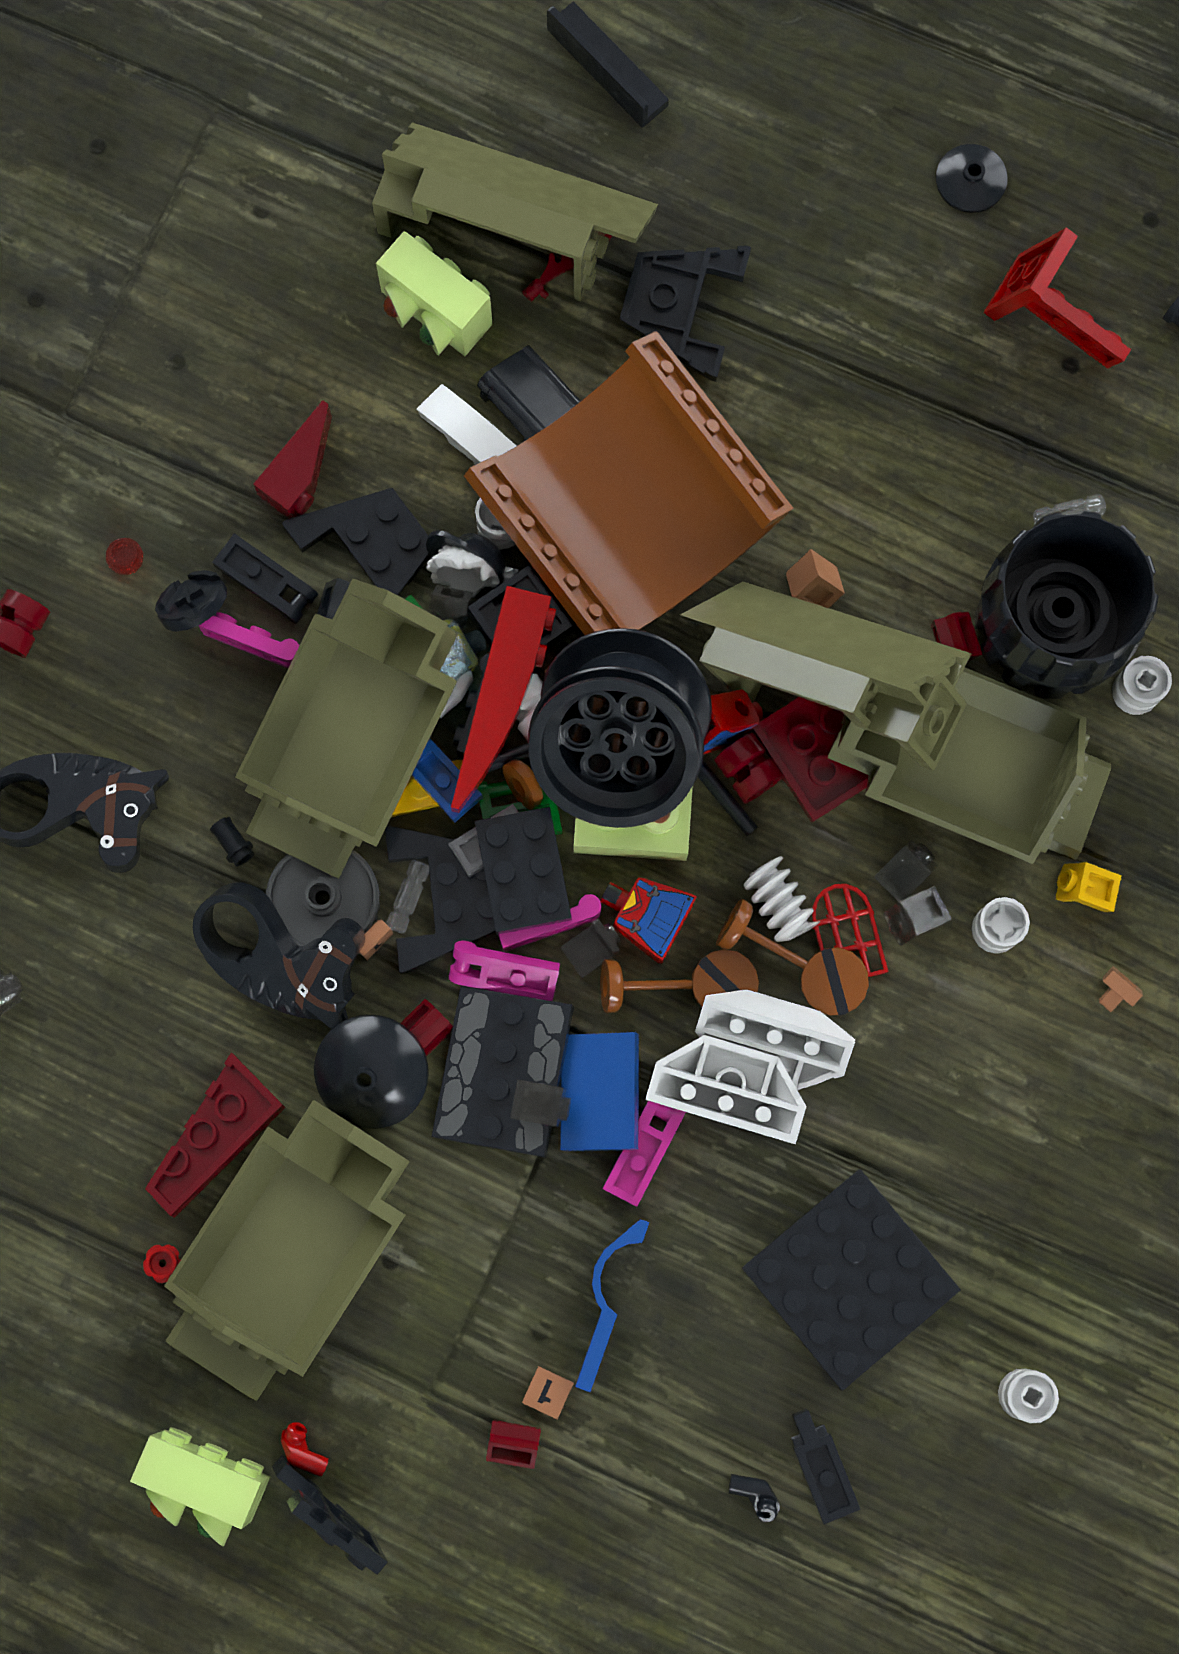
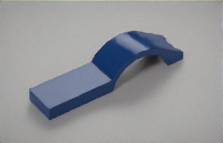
M429 739L411 776L455 823L483 799V796L476 789L459 813L451 811L460 770Z
M641 1219L602 1252L594 1266L592 1287L596 1303L602 1310L575 1385L577 1388L591 1392L617 1314L607 1306L601 1293L600 1275L605 1261L615 1250L627 1244L642 1243L649 1225L647 1221Z

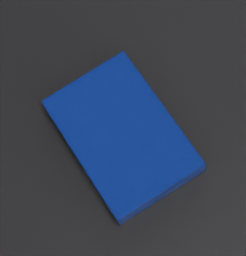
M628 1032L569 1035L561 1075V1150H638L639 1034Z

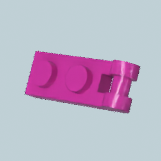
M217 612L215 616L199 625L203 635L286 668H289L300 646L294 639H285L281 642L271 639V633L257 626H251L250 629L236 625V619L221 612Z
M592 894L583 896L578 906L570 908L571 921L498 934L503 951L506 952L594 922L601 913L599 898Z
M458 941L455 943L453 957L456 960L451 965L449 980L451 982L483 990L553 1001L560 963L480 948L469 941ZM470 964L482 966L481 971L472 969Z
M648 1101L638 1120V1150H622L603 1190L637 1207L686 1112ZM653 1116L667 1122L663 1132L649 1125Z

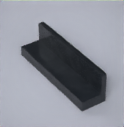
M574 1L561 12L554 6L547 10V30L642 128L669 106V99Z

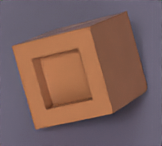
M812 549L786 573L791 596L829 608L845 594L837 567Z

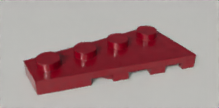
M232 1052L224 1064L226 1066L216 1081L213 1080L205 1095L207 1096L195 1115L192 1114L185 1124L184 1128L186 1129L175 1146L170 1148L145 1188L162 1208L174 1218L286 1108Z

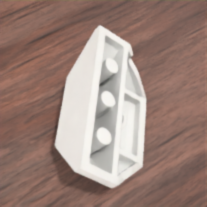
M750 990L706 995L695 1030L699 1037L707 1035L778 1056L797 1090L819 1084L830 1078L835 1079L844 1076L855 1044V1039L821 1011Z
M707 1035L699 1037L656 1062L645 1099L796 1144L806 1110L804 1101L778 1056Z

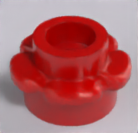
M155 1245L147 1251L143 1268L146 1275L152 1276L154 1281L166 1283L181 1261L178 1258L179 1252L172 1245ZM162 1259L166 1261V1266L164 1267L159 1265Z

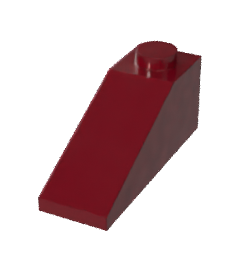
M324 400L321 401L253 483L257 495L288 519L296 517L298 513L303 515L314 501L313 495L316 491L332 419L329 404Z

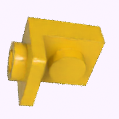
M1087 862L1064 864L1057 880L1056 900L1062 902L1075 901L1102 912H1114L1122 875Z

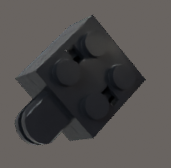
M530 565L468 606V617L490 647L492 646L503 602L499 603V601L504 598L507 586L551 596L550 608L556 609L552 630H544L541 644L547 645V650L572 633L573 625L564 614L567 611L545 582L542 583Z

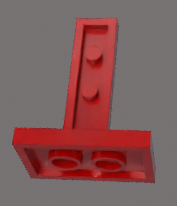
M1066 227L1018 254L983 313L996 321L1024 306L1108 369L1124 362L1131 349L1122 343L1119 335L1105 330L1095 323L1094 318L1088 312L1077 309L1068 303L1060 291L1048 288L1078 237Z

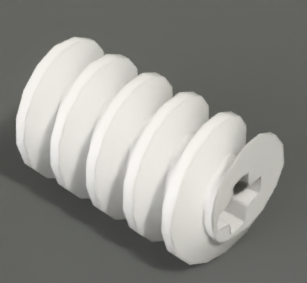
M782 856L759 867L750 874V877L744 883L746 890L758 889L751 898L753 903L766 902L759 910L760 915H773L767 923L768 929L781 928L774 937L776 942L792 940L820 923V921L810 923L807 921L814 912L813 908L802 910L799 908L806 899L805 895L792 896L791 893L799 884L797 882L785 884L784 879L791 872L790 869L777 870V865L783 860Z

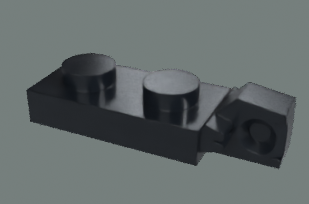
M807 1409L792 1414L799 1432L798 1435L791 1437L794 1445L793 1450L822 1523L827 1524L861 1510L830 1433H827L824 1424L815 1427Z

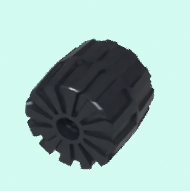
M1088 511L1074 515H1062L1060 512L1043 516L1029 531L1021 530L998 554L986 574L974 620L975 629H984L986 641L981 644L982 655L989 666L998 662L1005 669L1002 679L1006 684L1018 690H1022L1026 685H1031L1035 687V694L1041 698L1061 699L1070 691L1073 694H1082L1097 687L1114 675L1134 655L1145 636L1146 629L1156 614L1159 596L1154 592L1153 576L1156 570L1152 559L1144 554L1135 541L1136 535L1124 525L1119 527L1102 519L1101 514ZM1052 606L1062 609L1068 618L1057 617L1052 610Z

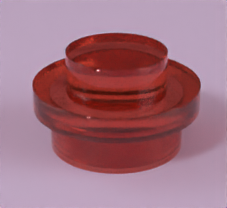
M130 538L117 539L107 548V564L117 574H132L143 563L144 555L140 545Z

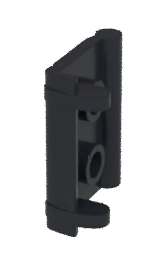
M527 345L484 373L477 384L481 390L480 397L484 402L490 400L525 437L523 442L549 426L581 402L530 345Z

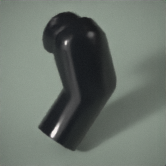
M731 1474L728 1494L748 1497L758 1519L761 1521L772 1522L775 1520L780 1510V1504L769 1483L763 1479Z

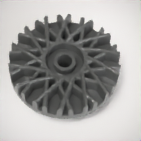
M354 850L339 879L287 854L277 864L267 884L266 895L273 902L290 935L298 946H305L309 942L321 938L337 920L342 918H350L357 922L365 934L371 928L374 921L377 920V913L380 911L379 898L381 895L378 881L366 860ZM323 892L328 893L330 900L324 905L318 904L317 896Z

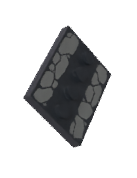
M461 986L432 1137L546 1158L574 1006L572 1004Z

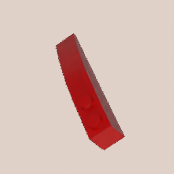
M510 586L506 587L451 805V811L459 813L485 778L504 746L520 712L535 666L541 668L543 666L547 645L541 644L544 630H552L556 609L550 608L551 596Z

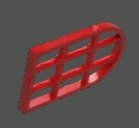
M834 884L823 889L815 898L812 906L814 910L812 922L820 921L819 924L813 927L819 950H823L824 947L818 926L831 924L836 943L834 948L839 947L848 951L859 950L861 960L868 972V977L888 973L874 919V910L866 895L857 887L848 884ZM843 889L848 907L846 914L834 916L829 891ZM850 891L855 892L862 898L867 909L854 910ZM823 896L828 913L826 914L827 918L816 920V907ZM869 915L875 940L862 941L857 922L859 916ZM851 919L856 941H854V945L843 947L837 927L839 925L838 921ZM877 945L883 970L871 972L865 951H868L867 947Z

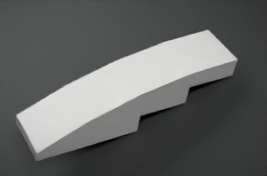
M443 384L417 408L418 413L424 420L443 433L448 442L470 458L475 465L495 455L498 457L516 447L493 424Z

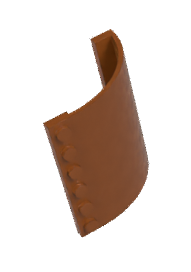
M657 331L632 342L625 351L630 358L598 388L563 416L498 457L495 455L470 467L464 475L584 635L605 629L627 628L641 630L735 562L793 509L792 505Z

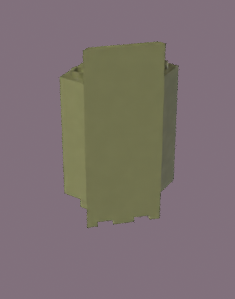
M413 122L408 127L407 135L401 134L393 142V151L386 149L382 154L385 171L372 202L377 232L390 238L393 235L400 215L428 225L432 213L436 212L573 258L574 299L581 301L585 290H592L597 275V270H595L597 257L603 259L609 243V238L605 237V234L636 243L655 214L658 206L656 203Z
M352 579L333 619L315 613L235 778L248 784L245 789L247 793L261 799L246 833L338 879L355 845L360 847L362 841H365L377 847L457 683V680L440 672L459 633L447 627V622L389 590L356 579Z
M744 581L680 614L684 620L714 629L711 638L703 647L702 656L699 661L730 691L743 689L747 692L750 700L754 701L763 684L842 711L857 727L897 740L920 767L935 771L967 705V702L955 689L971 653Z
M964 667L955 689L964 698L967 705L935 771L920 767L897 740L859 728L844 714L841 724H843L832 744L827 758L868 774L866 796L1031 864L1035 862L1040 851L1046 853L1048 849L1074 860L1078 858L1111 771V763L1085 753L1090 735L1086 733V717Z
M315 1100L312 1101L288 1139L267 1127L164 1285L176 1296L173 1303L185 1310L167 1337L166 1342L256 1401L276 1371L285 1375L289 1369L303 1377L405 1217L404 1213L385 1200L410 1161Z

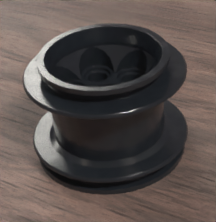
M613 628L600 630L582 636L570 643L555 657L545 674L541 689V699L534 709L528 730L530 764L542 790L556 805L570 815L585 822L604 827L627 828L640 826L656 821L673 811L684 800L694 785L703 762L704 739L709 730L712 714L711 696L703 674L695 662L678 646L658 635L637 629ZM594 695H602L607 699L600 700L598 698H595ZM632 697H641L646 701L639 702L634 700ZM580 724H584L588 728H583ZM652 728H662L665 732H658Z

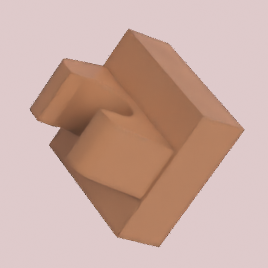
M1114 966L1103 976V982L1109 988L1099 998V1003L1110 1012L1123 999L1133 1007L1143 996L1142 990Z

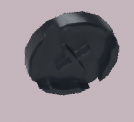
M208 570L194 571L187 575L189 580L180 583L179 580L174 581L161 593L156 603L155 611L166 629L174 632L189 630L210 619L222 607L227 597V587L216 572Z

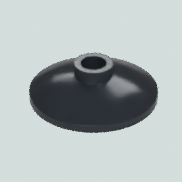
M965 144L951 149L943 156L936 171V185L941 197L950 206L963 212L976 213L990 209L999 202L1007 187L1008 176L1003 161L994 151L982 145ZM974 169L978 171L980 175L976 177L971 176L968 173V170Z

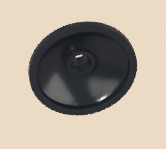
M359 1015L339 1023L322 1040L314 1061V1078L320 1097L332 1112L354 1126L378 1129L399 1123L416 1109L427 1089L429 1068L422 1045L408 1028L388 1017ZM367 1073L371 1077L372 1082L370 1084L363 1083L360 1080V1074Z

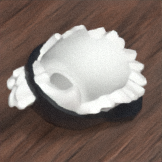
M440 530L433 531L428 535L426 549L432 556V559L427 562L428 566H426V569L432 572L431 578L433 583L450 586L452 594L459 595L469 591L470 596L473 598L482 589L493 590L518 573V569L505 566L500 549L490 539L482 535L467 533L457 538L448 532Z

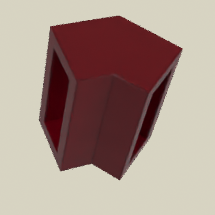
M969 611L952 613L946 617L935 619L931 624L937 643L971 653L967 662L982 655Z
M426 998L401 1022L419 1040L426 1057L453 1029L452 1024Z
M493 1420L486 1461L535 1469L541 1428Z

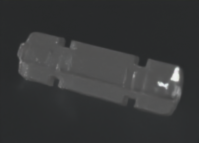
M1097 494L1087 497L1085 501L1080 498L1056 504L1052 509L1049 506L1036 509L1033 513V519L1036 524L1043 516L1060 512L1062 515H1074L1088 511L1103 515L1106 511V503L1104 497Z
M417 860L410 862L406 872L408 877L403 879L393 904L395 910L390 912L386 921L391 930L403 934L406 932L410 922L408 916L413 914L423 889L422 881L426 882L429 874V866Z

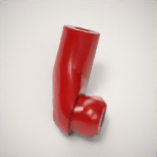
M299 1422L290 1423L281 1435V1444L288 1462L292 1466L322 1477L329 1458L309 1451L305 1439L306 1427Z

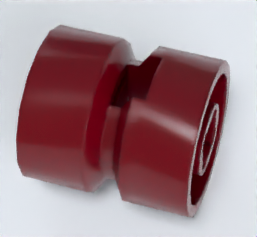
M7 589L0 601V648L16 656L26 658L35 642L33 632L41 631L50 611L34 599L15 590Z
M750 733L737 740L722 751L714 760L726 778H734L733 788L744 804L768 791L784 777V774L773 758L766 759L764 757L766 749L755 733Z

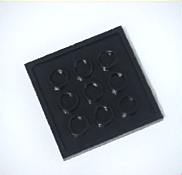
M861 1169L853 1173L741 1267L841 1391L846 1389L961 1291Z

